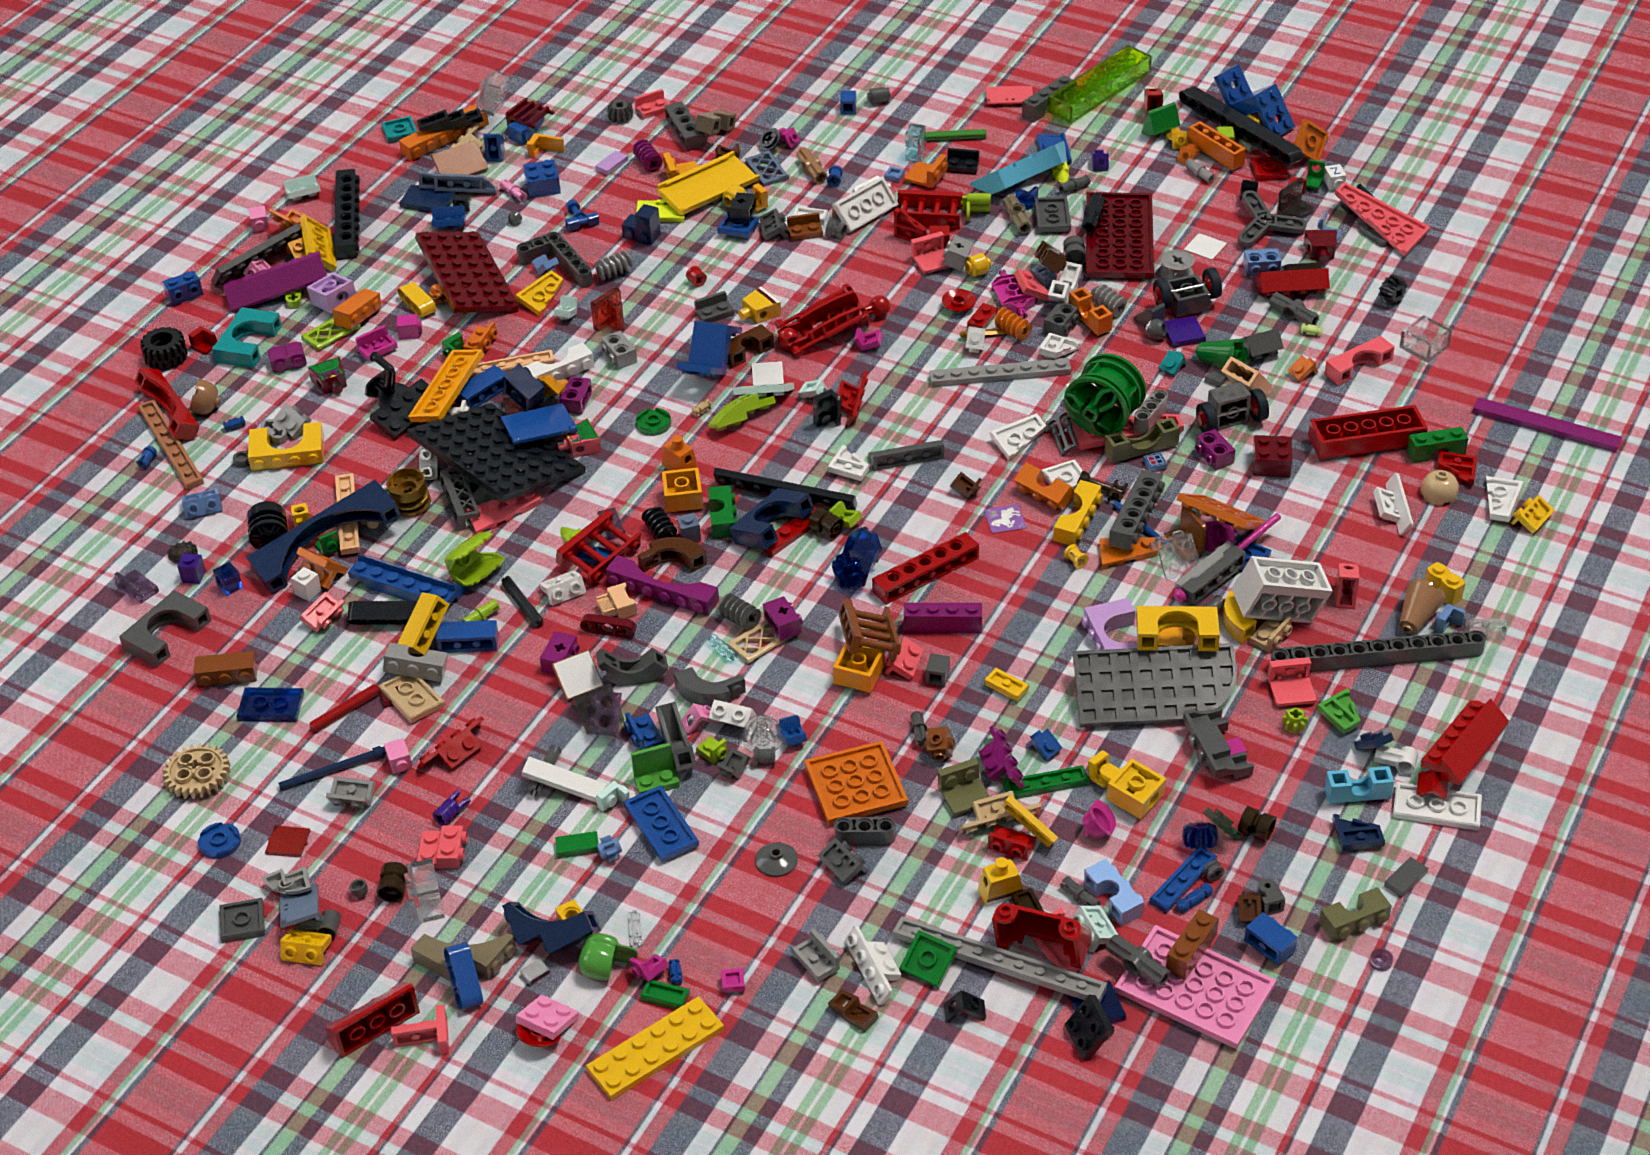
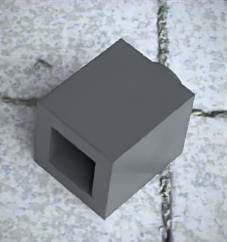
M931 653L926 667V684L945 687L950 672V656Z

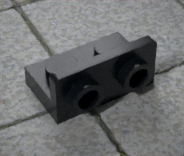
M948 148V168L946 172L977 175L980 151Z
M832 389L813 396V423L816 427L833 421L837 426L841 425L842 400Z

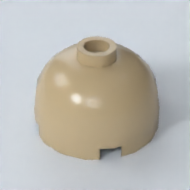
M1434 470L1424 477L1420 494L1424 496L1423 499L1432 505L1444 506V503L1448 502L1453 504L1457 500L1459 484L1452 473L1444 470Z

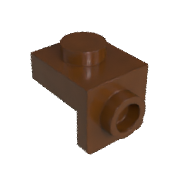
M736 143L733 149L717 145L715 159L732 151L735 152V156L739 159L741 153L739 144Z
M960 472L950 487L965 499H968L971 494L975 496L980 490L979 484L982 479L979 478L975 483L964 473Z

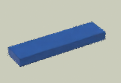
M1199 846L1149 898V903L1167 914L1176 905V902L1204 875L1202 871L1205 865L1213 860H1217V856Z

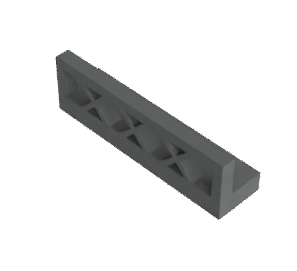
M943 440L875 451L868 453V457L873 471L944 458Z
M454 468L440 470V484L458 531L466 529L465 519L480 517V511L466 477ZM459 474V477H458V478H454V477H451L450 475ZM458 484L460 486H463L464 488L460 490L455 487ZM462 496L469 498L467 501L460 500ZM466 508L474 510L472 512L464 513V510Z

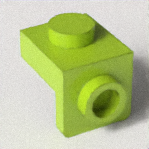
M838 501L829 510L831 514L844 520L843 527L847 528L854 527L862 518L860 511L847 510L843 501Z

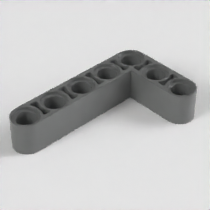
M549 232L520 243L516 247L518 262L522 265L531 264L532 260L544 254L547 257L553 256V258H557L559 264L578 286L587 288L593 284L590 266L558 232Z

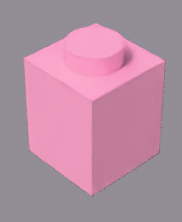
M265 205L248 208L253 232L269 230Z
M404 738L384 744L386 757L393 774L413 768Z

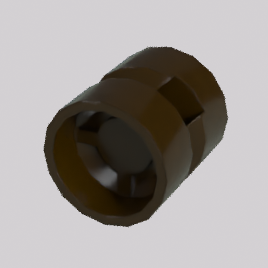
M819 507L811 514L808 526L813 531L821 533L822 536L834 540L842 532L844 520Z
M1247 806L1239 821L1238 831L1249 836L1254 834L1256 839L1268 842L1274 831L1277 817L1266 812L1260 814V810Z
M387 862L382 866L376 893L383 901L395 903L404 898L409 870L404 864Z

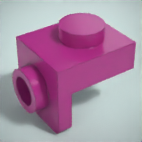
M794 127L778 130L781 133V140L778 142L786 141L789 148H793L800 142Z
M857 328L854 341L862 351L871 348L875 349L881 346L883 334L880 330L864 334L861 328Z
M653 954L643 963L633 957L629 960L633 966L631 968L633 974L638 979L642 978L648 982L654 977L661 975L663 970L669 966L666 959L657 954Z

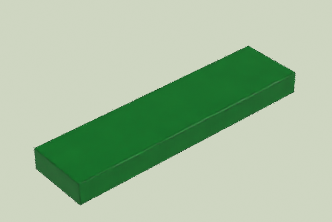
M1083 765L1024 776L1022 780L1025 787L1022 789L1010 779L1003 780L1005 792L1013 791L1015 799L1089 785V779Z

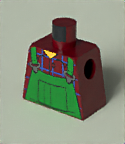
M340 357L308 367L312 383L323 394L330 392L340 394L343 388L347 386Z

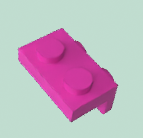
M385 325L355 338L358 352L367 361H370V355L374 351L378 352V355L381 356L398 348L397 342L388 334Z

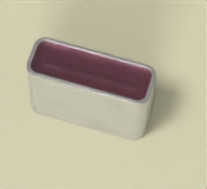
M539 958L521 969L520 974L532 986L549 976L551 970Z

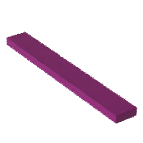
M1478 397L1472 411L1476 414L1617 452L1622 440V436L1481 397Z

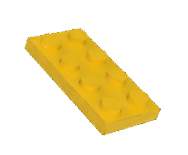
M303 214L300 217L306 255L319 251L325 269L334 271L337 268L330 229Z

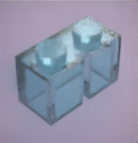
M909 124L905 134L906 161H922L926 152L925 125Z

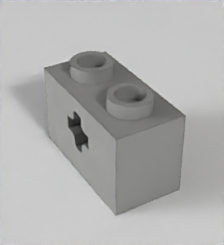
M954 236L952 241L949 240L942 257L945 258L943 264L962 271L969 257L973 242Z

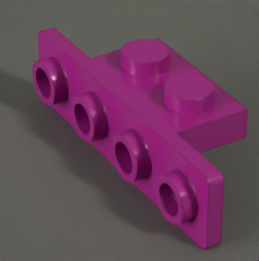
M993 725L990 726L989 729L994 740L978 752L988 778L995 782L1007 772L1011 781L1021 789L1024 788L1025 785L1022 780L1024 776L1017 767L1018 761L1011 753L1013 749L1006 741L1008 738L1006 733L1002 729L998 730Z

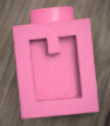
M263 258L251 261L243 271V274L245 276L252 275L263 269H269L271 266Z

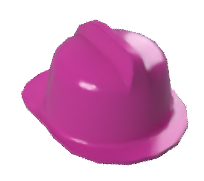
M1219 521L1205 522L1207 531L1204 550L1214 552L1227 541L1234 543L1236 536L1239 534L1238 531H1235L1232 525L1227 522L1226 524Z
M1101 800L1094 801L1090 809L1082 817L1085 836L1091 835L1096 839L1106 835L1110 836L1116 827V819L1113 812Z

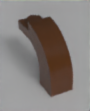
M666 537L654 540L649 543L650 549L638 555L639 568L643 572L665 562H678L684 565L690 572H694L707 565L706 550L696 542L680 537Z

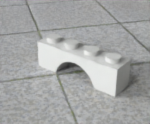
M582 342L568 348L566 358L558 363L543 364L536 361L524 367H527L534 377L549 375L555 380H562L595 366L593 353Z

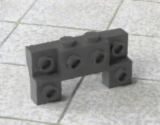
M1221 707L1208 711L1189 710L1183 712V722L1190 733L1188 737L1189 744L1195 748L1199 762H1202L1206 769H1210L1215 779L1231 775L1233 779L1253 774L1254 765L1253 763L1248 764L1246 761V751L1230 755L1231 749L1221 733L1228 730L1229 721L1227 719L1223 720Z

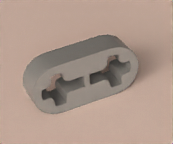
M267 419L261 423V428H268L272 443L280 445L287 442V432L278 422L273 419Z

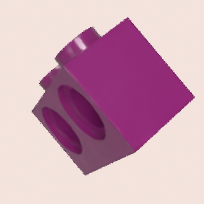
M570 376L568 383L565 385L566 389L559 396V404L563 403L568 413L582 415L592 394L591 379Z
M1216 429L1196 436V452L1215 471L1234 464L1236 450Z

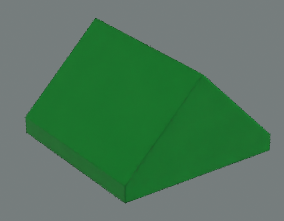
M1173 102L1148 111L1141 133L1157 135L1181 126L1176 103Z

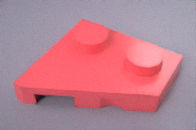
M1020 269L1015 271L1014 276L1024 294L1051 302L1048 298L1049 291L1031 272Z

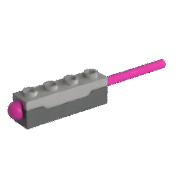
M1274 514L1239 544L1234 545L1227 541L1212 554L1206 556L1198 565L1192 567L1188 573L1175 582V600L1195 606L1245 566V551L1243 549L1281 519L1280 514Z

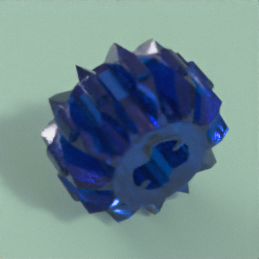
M1210 822L1186 824L1183 826L1182 831L1184 846L1197 850L1216 846L1218 841L1217 826Z

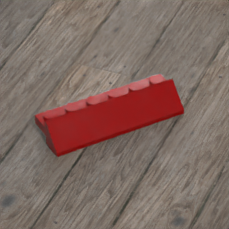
M1491 698L1486 704L1478 700H1470L1421 759V767L1441 772L1440 780L1461 785L1509 724L1508 718Z

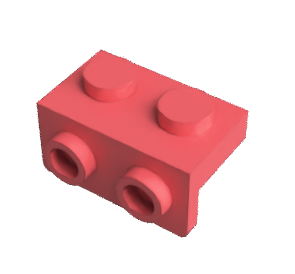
M324 592L301 614L299 619L318 633L322 628L324 630L327 629L334 617L338 618L342 614L345 601L341 599L338 602L327 592Z
M903 637L899 641L902 645L900 654L896 656L895 662L890 661L888 657L885 662L887 667L884 673L889 675L893 670L910 680L914 676L924 649Z

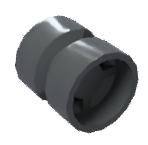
M1076 235L1067 237L1063 242L1066 262L1083 265L1086 261L1084 240Z

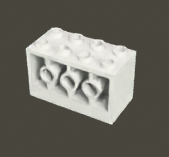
M1251 556L1232 587L1243 617L1284 621L1289 616L1292 618V622L1312 623L1333 592L1320 563Z

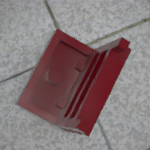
M524 98L505 114L507 126L515 121L536 129V122L547 114L554 115L555 112L550 110L549 106L544 108L542 104L536 105L535 101L528 102L527 98Z

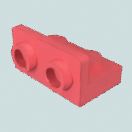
M662 89L634 98L636 112L643 120L665 113L664 106L669 105L664 98V91Z

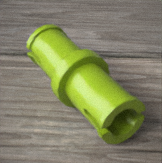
M492 599L482 607L478 606L475 608L474 612L462 618L461 621H485L487 616L500 609L499 604L495 599Z

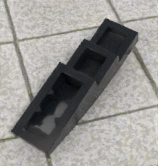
M462 108L449 114L444 109L418 119L417 124L420 131H443L470 126L482 122L484 119L480 108L464 113Z

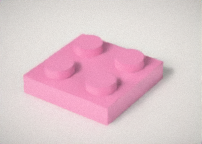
M541 994L516 1015L515 1022L554 1040L578 1019L579 1011Z

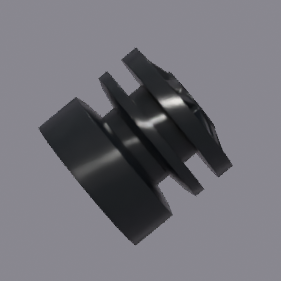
M264 501L253 505L248 510L246 516L250 544L254 548L260 549L288 532L286 512L280 504Z

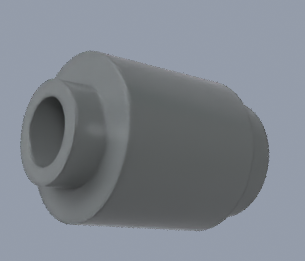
M878 87L869 89V92H867L868 102L871 101V104L887 102V100L891 99L889 88Z

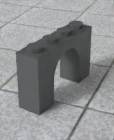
M173 590L130 628L124 631L119 638L123 650L157 668L171 655L167 643L152 635L156 629L165 624L180 623L199 632L211 622L208 607Z

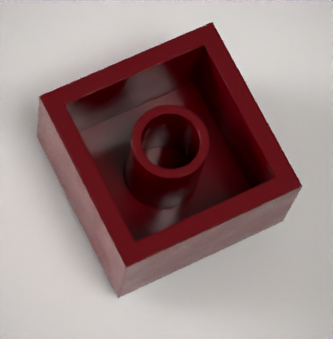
M1254 435L1252 450L1253 476L1290 478L1292 469V438L1288 436Z

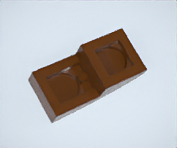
M843 989L828 1002V1006L836 1014L863 1032L879 1018L877 1011L861 1004L859 997Z

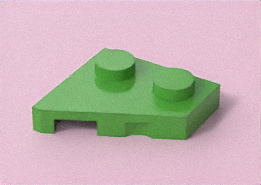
M1348 688L1317 705V711L1344 735L1360 726L1361 720L1355 711L1356 707L1354 702L1351 701Z

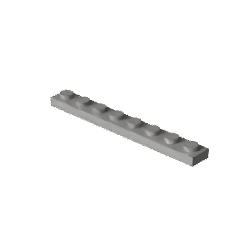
M1069 358L929 370L931 387L1071 375Z

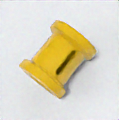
M1076 544L1068 546L1064 551V557L1067 560H1071L1077 569L1084 567L1089 560L1088 555L1082 553Z

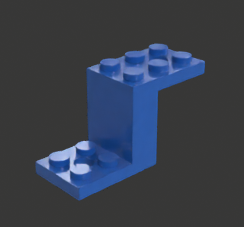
M1239 64L1214 77L1226 105L1245 116L1258 112L1263 126L1279 136L1295 127L1277 84L1252 92Z
M694 321L689 362H677V369H681L684 374H695L703 377L720 378V375H726L731 336L735 337L736 334H742L743 327Z

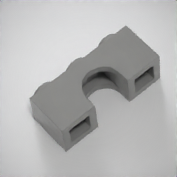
M389 643L384 655L383 672L442 682L447 669L448 653L428 649L426 655L414 657L409 654V646Z

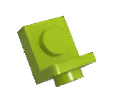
M709 736L696 747V752L714 765L728 754L727 740L723 738L721 741H717Z

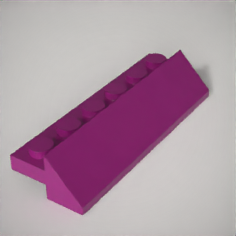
M318 251L309 253L301 258H295L284 264H278L269 269H263L258 273L246 275L238 280L229 281L224 284L223 289L231 311L234 313L239 311L241 307L248 308L305 288L327 276L322 256Z

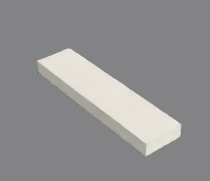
M528 757L521 776L596 803V794L607 785L532 757Z

